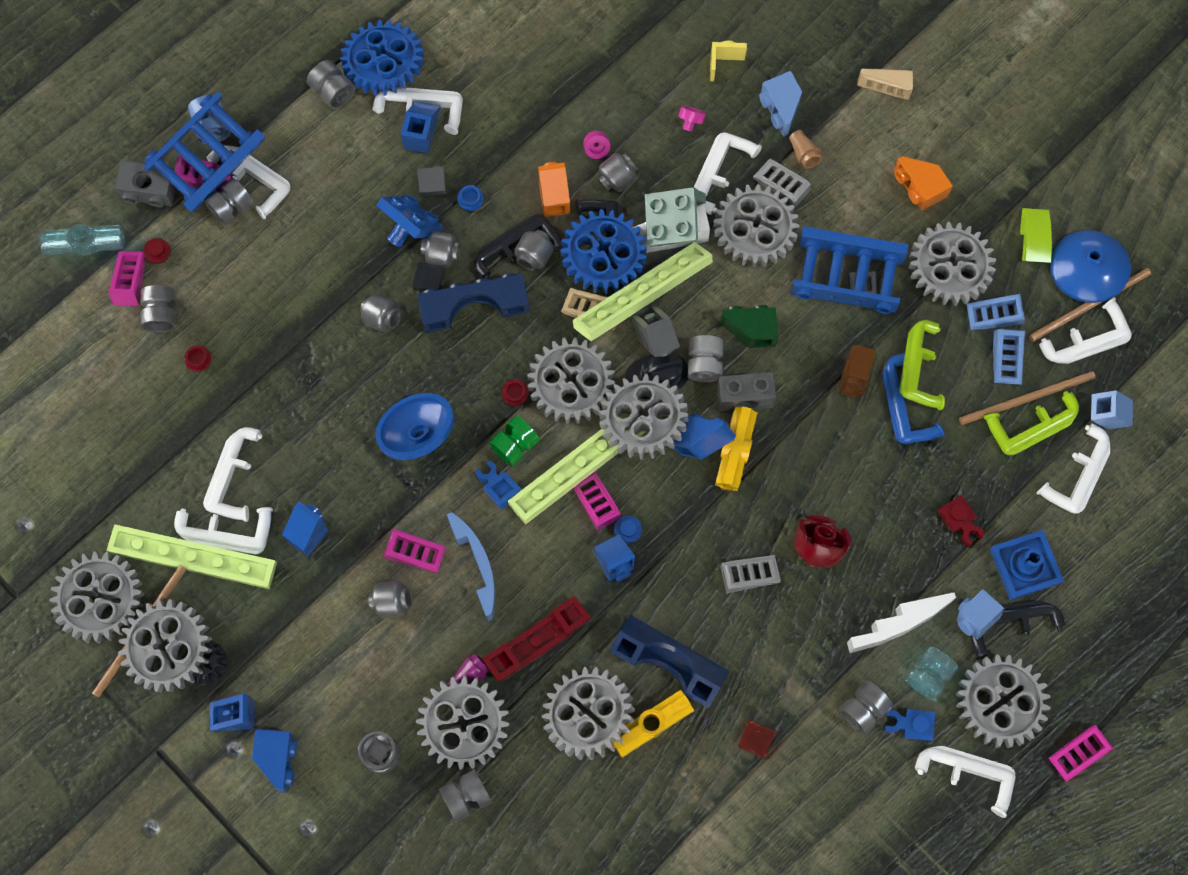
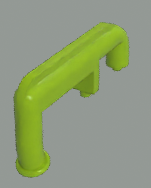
M922 320L917 322L908 333L899 389L901 395L906 399L942 410L945 406V398L942 394L935 396L917 390L922 359L926 361L936 359L935 352L922 348L924 332L933 335L940 332L938 323Z
M1063 392L1062 400L1068 408L1067 410L1050 418L1044 407L1037 406L1036 414L1041 423L1009 439L999 421V413L985 415L984 420L987 421L988 427L1002 451L1006 455L1013 456L1070 426L1079 412V404L1073 392Z

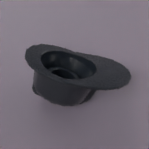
M673 352L664 357L649 355L631 364L627 370L626 379L629 383H632L633 376L636 375L639 381H642L644 375L648 374L649 381H653L654 377L658 375L660 384L668 379L669 388L677 386L679 390L687 383L688 365L680 355Z

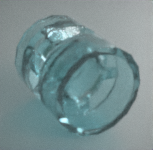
M929 646L919 659L921 665L914 666L906 677V682L924 697L936 701L945 689L944 681L949 682L959 667L944 652Z

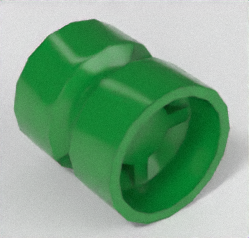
M516 415L505 425V432L499 431L488 444L500 459L510 467H514L524 457L523 451H530L540 441V438L527 422Z

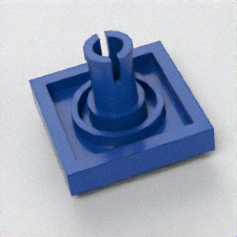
M410 195L381 197L376 205L397 223L390 235L387 236V239L395 246H402L409 234L414 238L428 237L432 231L442 232L444 226L438 222V217L422 209L419 206V201Z
M1043 530L992 546L989 549L1010 601L1064 582Z

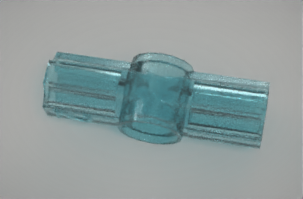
M76 224L70 229L41 231L39 244L43 255L77 253L81 256H89L95 251L124 249L125 236L122 225L87 227L84 224ZM87 237L83 243H78L81 238Z

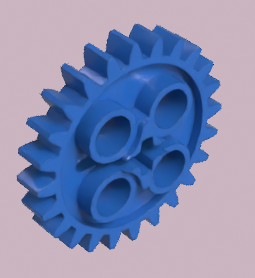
M378 20L375 27L371 22H368V29L365 30L360 26V34L351 33L353 41L345 40L346 48L341 49L343 57L340 58L344 75L354 83L356 89L362 86L365 94L370 89H372L374 96L377 95L379 90L383 91L384 96L387 95L388 89H392L394 93H397V86L400 85L406 89L405 82L414 83L413 74H421L419 67L424 66L422 59L424 58L421 40H418L416 32L411 33L409 26L403 29L401 22L397 23L395 27L392 25L391 20L386 25H383L382 21Z
M600 209L599 216H595L590 211L589 219L580 215V224L571 222L572 230H565V237L567 239H562L561 246L564 247L561 249V257H564L562 266L568 267L567 275L575 274V284L582 280L584 281L583 289L593 285V292L596 293L599 287H603L604 293L607 294L608 287L612 286L614 291L617 292L620 283L625 287L628 285V279L636 280L637 275L635 272L642 273L643 266L641 264L646 263V256L643 254H646L647 246L642 245L645 243V236H638L640 234V227L632 229V219L625 223L623 213L618 218H615L614 210H611L609 216H605L603 209ZM608 231L614 235L612 237H604L602 233ZM593 233L596 236L597 240H595V238L590 234ZM585 244L589 245L591 249L584 251L579 247ZM619 252H624L628 255V257L619 258L616 256V254ZM611 263H612L616 268H618V269H616V270L613 269V267L611 266ZM597 265H602L606 268V270L598 272L594 269V267Z

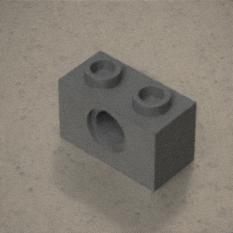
M121 160L115 191L122 201L129 204H137L138 202L148 203L154 207L173 205L176 187L155 167L147 173L144 170L146 163ZM151 183L149 187L142 188L144 184Z
M654 303L643 307L630 316L639 342L654 357L667 356L674 349L680 347L670 317Z
M773 372L719 376L717 382L719 412L734 411L735 407L742 406L752 410L773 408L776 400Z

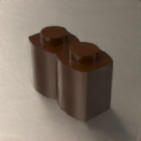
M857 344L851 347L838 386L839 391L844 396L858 398L864 395L876 361V350Z

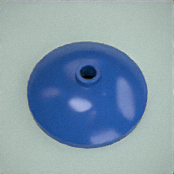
M1083 230L1071 233L1058 242L1051 255L1050 272L1057 287L1069 297L1082 302L1099 303L1112 299L1125 288L1131 273V263L1126 250L1116 239L1102 232ZM1090 256H1095L1098 260H1093Z
M421 393L406 397L390 407L380 419L376 428L377 444L385 455L393 459L411 460L423 457L437 449L450 434L454 425L453 409L445 398L437 394Z

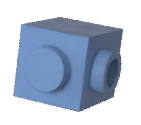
M1117 390L1092 394L1091 420L1106 429L1132 426L1133 400Z
M982 589L973 599L967 597L959 605V614L956 621L966 635H972L978 640L1001 618L1004 608Z

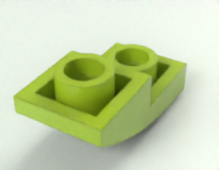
M1022 208L1020 235H1024L1022 261L1051 263L1052 231L1049 210Z

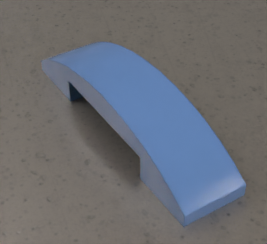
M451 512L447 514L457 544L460 546L469 542L486 587L476 591L486 619L491 621L494 617L496 596L488 557L479 539L470 527Z

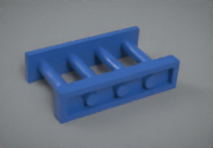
M219 91L214 96L211 93L208 94L200 103L202 108L158 152L154 149L144 159L146 162L144 170L147 173L155 167L185 195L184 199L186 202L183 205L191 214L265 140V136L258 129L253 134L250 131H245L218 105L222 100V94ZM210 111L240 139L239 143L241 146L235 152L229 151L199 123ZM191 130L222 158L220 161L223 164L217 171L206 166L181 142ZM172 149L179 153L203 176L202 180L205 183L198 190L195 187L191 188L162 160Z
M803 226L799 246L805 247L807 252L802 280L793 281L792 295H796L803 300L814 298L871 308L882 314L896 313L900 298L891 297L896 265L904 264L908 252V244ZM820 250L833 254L828 285L812 283L817 251ZM845 255L857 256L859 259L854 290L838 287L843 256ZM872 259L885 263L880 295L865 292L869 262Z

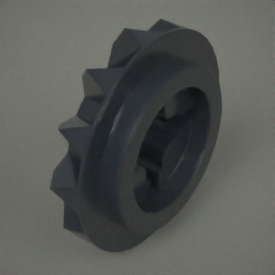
M212 640L205 643V647L212 649V652L204 653L203 657L210 655L208 661L213 669L210 670L208 667L201 666L202 674L196 672L192 674L195 680L194 683L199 685H208L216 682L222 677L227 668L225 650L221 645ZM188 648L185 654L182 655V660L188 655Z

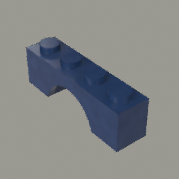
M509 273L498 279L490 280L483 278L473 284L464 285L457 283L447 289L438 290L432 288L417 294L425 333L451 328L456 314L465 306L474 303H484L494 307L503 318L529 313V302L523 274Z
M632 615L620 629L609 651L634 666L641 663H650L665 668L677 677L682 684L686 696L707 708L711 706L730 672Z

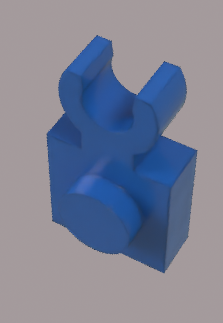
M488 461L487 465L489 470H491L490 473L482 474L477 469L476 475L481 483L486 484L483 486L484 492L502 510L509 505L508 500L519 493L521 488L505 471L498 475L495 464Z
M906 709L905 717L894 710H890L885 715L886 717L894 718L895 726H885L884 732L895 733L898 730H903V739L933 741L935 712Z

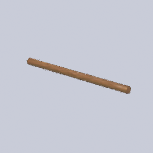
M1146 268L1130 277L1123 290L1151 275V271ZM1102 302L1084 303L1030 334L1029 339L1032 342L1038 340Z
M1091 371L959 417V422L961 425L984 418L985 415L998 413L1096 378L1095 373Z
M179 565L153 603L155 608L157 600L166 601L187 569ZM118 654L92 694L97 697L101 696L120 668L121 663L127 658L126 656Z

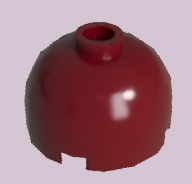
M808 515L806 520H800L794 536L795 550L800 558L811 567L829 568L835 566L845 557L852 544V537L848 530L843 527L841 531L835 527L836 521L821 515Z

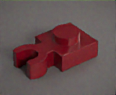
M963 495L947 503L937 511L953 534L958 530L961 531V539L966 547H970L973 544L969 538L970 533H974L979 540L985 536L980 527L973 525L972 522L978 517Z

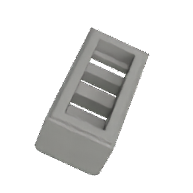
M769 159L753 176V179L765 188L770 186L771 193L774 194L779 190L780 200L788 197V206L794 205L796 207L810 192L812 185L803 177L772 159ZM770 168L774 170L769 178L764 177ZM780 175L782 178L777 183H774L773 180ZM787 180V181L789 182V184H788V185L786 186V188L784 189V188L781 187V186H782V185L784 184V182ZM793 187L797 188L794 193L789 192Z
M775 555L721 563L720 566L726 594L781 583ZM763 564H769L772 577L766 578ZM758 565L761 579L755 578L753 566ZM742 568L748 569L750 580L745 581ZM732 570H737L739 582H734Z

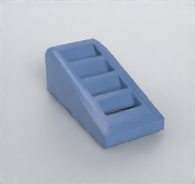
M1020 294L966 304L971 330L1025 324ZM1008 306L1014 307L1015 315H1009ZM997 307H1003L1004 317L999 318ZM986 308H992L994 319L988 320ZM976 309H981L983 321H977Z
M1004 329L994 331V383L1022 385L1025 331ZM1003 339L1014 340V345L1003 344ZM1003 350H1013L1014 355H1002ZM1002 360L1014 361V366L1002 365ZM1001 371H1014L1015 377L1001 376Z

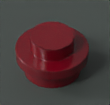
M162 238L151 239L144 246V256L153 264L166 262L171 254L168 242Z
M200 345L190 347L184 355L185 365L194 372L206 370L212 361L209 350Z
M510 380L502 388V398L510 406H520L528 399V387L520 380Z

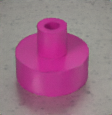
M681 106L678 117L685 120L683 129L693 131L695 123L703 124L706 113L693 107Z
M593 131L584 138L583 146L590 158L600 159L609 153L610 142L605 133Z

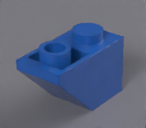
M415 101L406 112L401 131L404 149L429 154L440 112V105Z
M692 414L688 416L689 421L685 422L686 432H680L682 440L677 441L673 439L674 450L682 456L703 459L734 441L736 435L728 427L729 424L722 419L714 418L709 420L698 414Z
M298 501L282 535L288 543L309 557L329 530L324 523L326 519L321 516L322 512L310 503L305 506Z
M620 535L594 547V555L609 582L615 579L617 582H620L632 575L631 571L634 570L635 556Z
M255 729L252 759L277 790L282 793H288V786H293L295 772L291 768L292 757L297 755L298 741L294 740V735L291 732Z

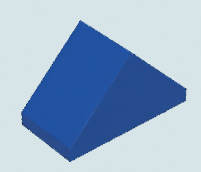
M248 694L210 702V731L255 729V700Z

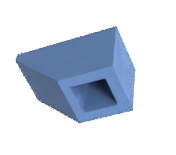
M791 71L763 82L761 94H759L763 107L768 108L771 113L773 126L776 129H780L783 137L788 135L802 95V90Z

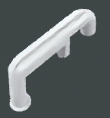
M397 87V93H394L392 89H388L386 96L381 91L374 99L373 111L377 114L384 112L385 101L407 102L406 112L415 101L440 105L441 108H450L449 120L444 125V129L449 134H458L463 103L462 96L458 92Z
M720 133L712 145L694 188L706 193L707 196L711 184L722 188L728 187L729 182L726 181V178L717 176L729 147L745 151L750 154L751 158H755L761 151L762 146L729 133ZM706 201V204L697 205V207L705 206L706 214L709 215L718 210L715 208L716 204Z
M224 146L229 151L232 150L235 152L238 149V147L234 146ZM212 150L207 159L208 162L217 164L221 157ZM250 155L233 172L232 178L239 181L247 173L274 191L262 205L256 206V210L261 218L266 219V216L289 193L290 184L285 178Z
M1113 297L1102 306L1111 316L1116 328L1115 330L1083 341L1079 330L1072 328L1070 336L1074 345L1056 352L1051 340L1044 338L1041 340L1042 343L1039 344L1044 356L1052 362L1069 364L1127 343L1131 339L1132 334L1119 305L1115 301L1116 298Z
M1093 423L1085 427V430H1087L1086 434L1098 440L1091 457L1089 458L1080 452L1072 454L1074 461L1085 467L1071 497L1069 498L1051 488L1049 482L1045 483L1036 492L1037 495L1040 494L1048 501L1074 514L1084 510L1110 455L1109 436L1106 431Z
M244 427L233 433L226 441L203 504L204 508L211 513L248 522V506L240 508L222 503L235 467L245 470L251 468V464L237 459L244 438L256 442L262 439L260 430Z
M263 507L257 509L259 520L255 537L217 531L219 522L217 514H213V517H211L208 530L186 527L189 516L186 513V509L176 512L174 527L176 532L186 541L258 555L266 547L273 508Z
M945 746L927 748L919 754L915 765V770L918 771L919 775H923V772L927 773L930 760L953 766L950 780L952 785H956L957 781H959L961 770L1001 782L996 804L991 807V810L996 815L1006 818L1016 775L1010 766Z

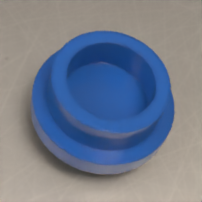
M473 185L463 187L457 196L459 206L466 211L479 209L484 201L482 191Z
M623 516L615 524V536L620 535L625 543H633L641 536V523L633 516Z

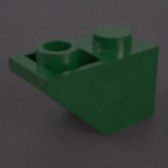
M757 305L753 308L742 309L740 306H731L726 310H722L721 325L747 347H776L778 340L776 307Z

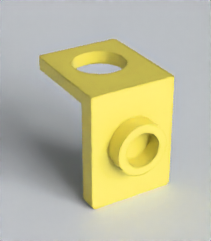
M733 41L712 42L710 81L714 82L716 59L745 60L747 43H735Z

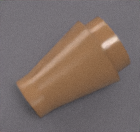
M797 130L790 135L789 140L792 143L799 165L805 169L817 166L822 160L821 149L802 130Z

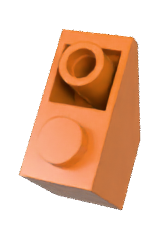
M904 156L898 158L894 168L895 177L900 184H904L908 190L910 200L913 204H917L921 211L949 196L953 185L939 165Z
M548 162L543 166H539V190L544 216L569 214L570 198L565 163Z

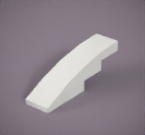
M955 592L900 604L895 609L897 616L876 620L872 624L873 633L851 637L847 642L849 652L853 653L875 647L908 633L947 607L956 598Z

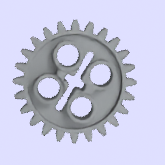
M757 184L755 191H752L750 186L746 185L744 193L739 188H736L735 197L728 193L726 197L727 202H720V209L715 212L717 219H714L713 227L717 228L714 231V237H721L717 245H726L724 254L732 252V261L740 257L742 258L743 266L750 260L753 268H755L757 261H761L762 265L766 267L768 259L776 264L777 255L785 258L786 250H792V242H796L798 236L795 233L799 230V224L795 223L798 220V214H792L795 208L794 205L786 206L788 197L779 199V190L771 194L770 186L765 191H761L760 185ZM747 207L754 212L745 213L741 209ZM774 215L779 220L771 221L767 216ZM754 224H758V228L753 227ZM741 230L746 235L737 236L734 234V231ZM767 238L771 243L763 244L759 239Z
M947 222L945 229L938 223L935 227V232L931 228H927L925 235L920 234L917 239L918 243L914 242L912 246L913 252L910 253L908 258L912 262H910L908 269L915 271L912 273L911 279H919L916 288L924 286L926 289L923 295L926 296L932 293L933 302L938 297H941L943 305H946L948 299H952L954 306H957L959 299L964 304H967L970 297L976 300L979 292L984 294L987 289L986 285H990L993 280L991 276H993L996 269L991 266L996 262V258L989 257L993 252V248L985 249L988 240L980 241L978 239L981 232L972 235L971 226L964 231L962 230L961 223H958L956 228H952L951 223ZM958 248H965L969 254L961 253ZM932 249L940 250L943 255L934 254ZM940 273L944 275L946 280H939L935 274ZM961 273H969L972 279L964 278Z
M563 338L561 346L552 341V350L544 346V356L535 355V360L538 364L530 363V370L534 373L527 375L528 380L532 382L528 384V390L535 391L531 394V400H539L537 409L540 410L546 407V417L554 413L555 422H558L561 416L565 417L566 424H569L571 417H574L577 424H580V416L584 415L590 421V412L599 415V405L602 406L601 402L607 401L605 399L607 398L606 393H613L609 389L614 388L613 385L615 384V381L610 380L614 377L615 372L608 370L611 367V360L603 362L606 353L596 354V344L590 349L587 348V340L582 345H578L577 338L573 339L572 344H568L567 340ZM570 359H577L580 364L576 367H571L566 362ZM559 363L563 367L564 372L555 364ZM549 375L559 377V380L555 383H548L545 379ZM566 375L570 380H574L576 378V386L571 381L567 383ZM588 378H592L597 381V384L589 387L583 382ZM579 390H580L583 394L587 395L588 397H587V398H583V397L580 395ZM566 395H574L576 400L573 403H566L562 398Z
M648 374L644 375L642 381H639L638 377L634 375L632 383H629L624 378V386L622 388L614 384L615 394L611 392L606 393L608 401L601 402L603 410L599 411V416L602 420L600 421L601 430H604V438H610V446L618 445L619 454L627 449L629 458H632L635 452L639 453L640 460H643L645 453H649L653 459L657 450L662 455H665V446L674 449L673 439L677 441L682 440L680 432H686L685 422L689 421L688 414L685 413L688 411L687 403H683L684 395L678 394L677 386L669 388L668 379L660 384L658 375L654 377L653 381H649ZM647 396L651 398L650 400L645 402L640 401V398ZM621 414H630L627 418H619ZM662 414L669 415L668 418L663 420L657 418ZM641 431L648 432L644 437L637 436Z
M93 552L91 560L85 554H82L81 563L72 559L73 568L71 570L66 567L62 568L66 575L64 577H55L61 584L60 586L51 587V590L57 593V596L50 598V602L58 605L51 612L54 615H60L55 621L59 625L65 624L62 629L67 634L72 632V637L77 640L82 636L83 641L89 643L93 636L97 643H101L102 635L109 641H112V632L115 631L122 636L123 631L121 627L123 625L129 628L132 627L128 618H138L134 608H141L143 605L136 599L144 596V593L136 590V588L143 584L139 579L133 580L138 573L134 569L129 571L131 565L127 561L121 564L122 559L118 555L111 560V555L108 552H105L101 559L97 552ZM87 576H92L91 584L87 587H82L83 579ZM119 580V588L116 591L109 592V585L113 581ZM75 591H78L91 596H98L100 593L108 599H121V602L113 603L111 601L104 600L101 598H96L95 601H93L88 596H73V593ZM80 603H85L84 611L75 615L76 606ZM108 607H112V615L107 619H102L103 611Z
M171 599L168 600L167 605H165L164 601L157 600L156 608L152 604H146V613L137 609L136 613L139 617L137 620L128 618L132 627L130 629L122 628V631L127 634V638L120 639L119 643L126 645V648L120 650L118 654L127 657L121 663V666L131 667L126 675L130 677L136 676L135 684L141 685L144 683V689L151 690L154 686L155 692L162 693L165 686L166 691L173 692L174 684L178 688L184 689L185 679L194 683L195 680L192 674L194 672L203 673L199 665L200 663H209L203 655L204 653L212 652V649L205 647V643L210 642L212 638L204 635L210 629L209 626L200 625L204 617L201 615L194 617L196 609L190 607L186 610L187 604L180 602L176 607V601ZM177 620L178 628L176 632L170 634L169 625ZM157 623H159L160 633L157 631L155 626ZM148 632H151L152 640L148 645L144 646L143 637ZM187 646L188 655L183 660H180L179 651L182 647ZM157 658H161L162 666L157 672H154L153 663ZM171 660L174 661V664H175V668H174V669L171 668V667H172Z
M999 654L993 657V663L988 657L982 659L983 667L978 662L972 665L974 672L967 670L964 673L968 680H961L958 683L965 690L956 693V696L963 698V701L958 703L956 707L965 710L959 718H968L970 721L965 726V729L974 727L976 729L974 738L983 734L984 744H988L994 739L995 748L1000 747L1003 741L1007 748L1013 747L1014 740L1020 746L1024 744V737L1029 741L1035 738L1032 730L1037 733L1042 731V727L1038 722L1044 723L1048 720L1042 712L1051 709L1050 706L1043 704V701L1050 698V695L1042 694L1041 692L1047 686L1046 683H1037L1041 674L1037 673L1032 676L1030 674L1032 665L1030 664L1026 668H1022L1021 658L1013 664L1011 655H1007L1002 662ZM1000 675H1005L1010 679V688H1005L1000 684ZM1018 686L1023 687L1020 693L987 717L983 716V712ZM978 691H983L988 695V704H982L978 701ZM1018 698H1023L1028 702V711H1022L1018 707ZM996 714L1005 717L1007 721L1006 728H1001L996 724Z
M586 667L583 668L582 675L572 670V679L569 680L563 675L564 684L562 686L556 683L553 684L557 690L556 694L547 693L552 702L543 704V707L549 711V713L542 715V718L549 722L544 726V729L551 733L548 737L552 743L557 742L555 746L560 751L565 749V753L569 757L575 752V756L582 760L586 753L587 757L593 760L595 752H598L603 758L605 757V748L608 747L614 752L615 747L613 743L615 741L621 744L624 743L620 737L621 733L630 734V730L625 725L626 723H634V719L628 713L635 711V708L632 704H627L633 700V697L626 693L628 688L624 683L620 684L621 680L615 675L611 678L612 674L608 670H605L602 675L598 667L594 668L592 674ZM593 689L591 696L585 699L582 698L585 691ZM575 698L588 711L593 712L600 721L605 723L607 727L602 729L575 704L571 703L570 699ZM608 706H613L612 712L609 715L603 716L604 709ZM574 711L572 718L565 721L564 716L566 713ZM595 728L594 733L590 737L584 738L586 730Z
M464 675L461 683H458L455 676H452L451 685L448 686L442 680L440 681V691L435 687L430 689L434 696L433 698L424 696L423 701L428 706L418 708V711L424 714V717L418 718L416 723L424 725V728L420 729L417 735H426V739L421 745H431L432 748L429 750L428 755L430 756L437 752L439 754L437 763L446 758L448 759V768H451L454 761H456L460 770L463 769L465 762H468L470 767L474 769L476 759L484 765L486 764V754L492 758L496 756L493 747L502 749L503 744L498 738H507L508 733L501 730V728L510 725L509 721L502 720V717L507 715L509 710L500 709L505 700H495L494 697L498 692L497 689L490 693L487 691L489 682L484 683L480 687L478 686V677H475L472 683H468V678ZM469 698H477L481 702V710L471 712L467 709L466 701ZM440 705H450L453 709V716L449 719L442 718L438 712ZM484 714L488 715L486 720L469 722L466 729H463L462 725H455L443 730L438 729L439 725L457 722L460 715H463L465 720ZM476 726L485 727L488 731V737L484 740L476 739L473 736V728ZM449 732L456 733L460 738V744L453 747L449 746L445 742V735Z

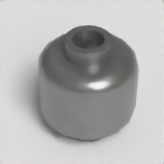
M614 153L599 166L602 176L598 179L607 190L613 188L615 191L621 192L636 180L637 175L635 171L638 168L625 153L623 155Z
M541 230L525 232L514 251L517 263L530 271L543 268L553 252V245L549 240V235Z
M432 231L428 239L423 238L421 254H425L427 264L451 267L454 262L457 263L459 260L461 242H457L454 234Z
M379 293L373 294L361 304L360 311L363 323L380 332H388L396 328L401 320L399 304L387 296Z
M399 580L379 582L375 585L373 593L369 594V606L372 610H375L380 618L404 616L408 608L412 607V592L408 586H405Z

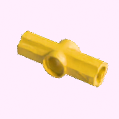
M744 406L735 407L733 411L730 429L736 437L734 441L723 446L720 457H722L715 483L721 489L738 491L744 464H747L753 441L751 437L758 413L751 408Z
M679 690L652 709L644 711L634 720V723L627 724L626 727L630 730V734L621 733L620 737L624 743L621 744L615 741L613 745L623 758L652 738L658 737L663 731L694 712V709L685 694ZM648 717L657 718L660 723L659 728L655 731L646 730L643 725L644 720Z

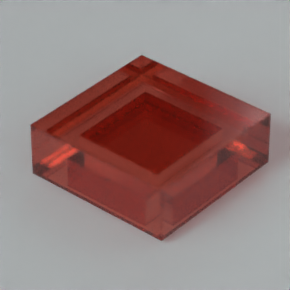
M749 720L738 748L765 759L775 731Z

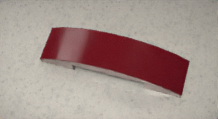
M573 596L552 610L549 616L508 644L504 643L482 658V661L499 683L525 668L564 641L588 622L591 617L577 598Z

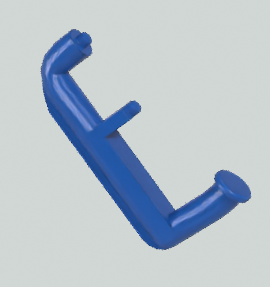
M905 353L892 356L885 364L882 379L896 440L901 444H909L944 437V431L939 423H935L930 428L911 431L904 397L899 389L900 383L896 369L898 366H903Z

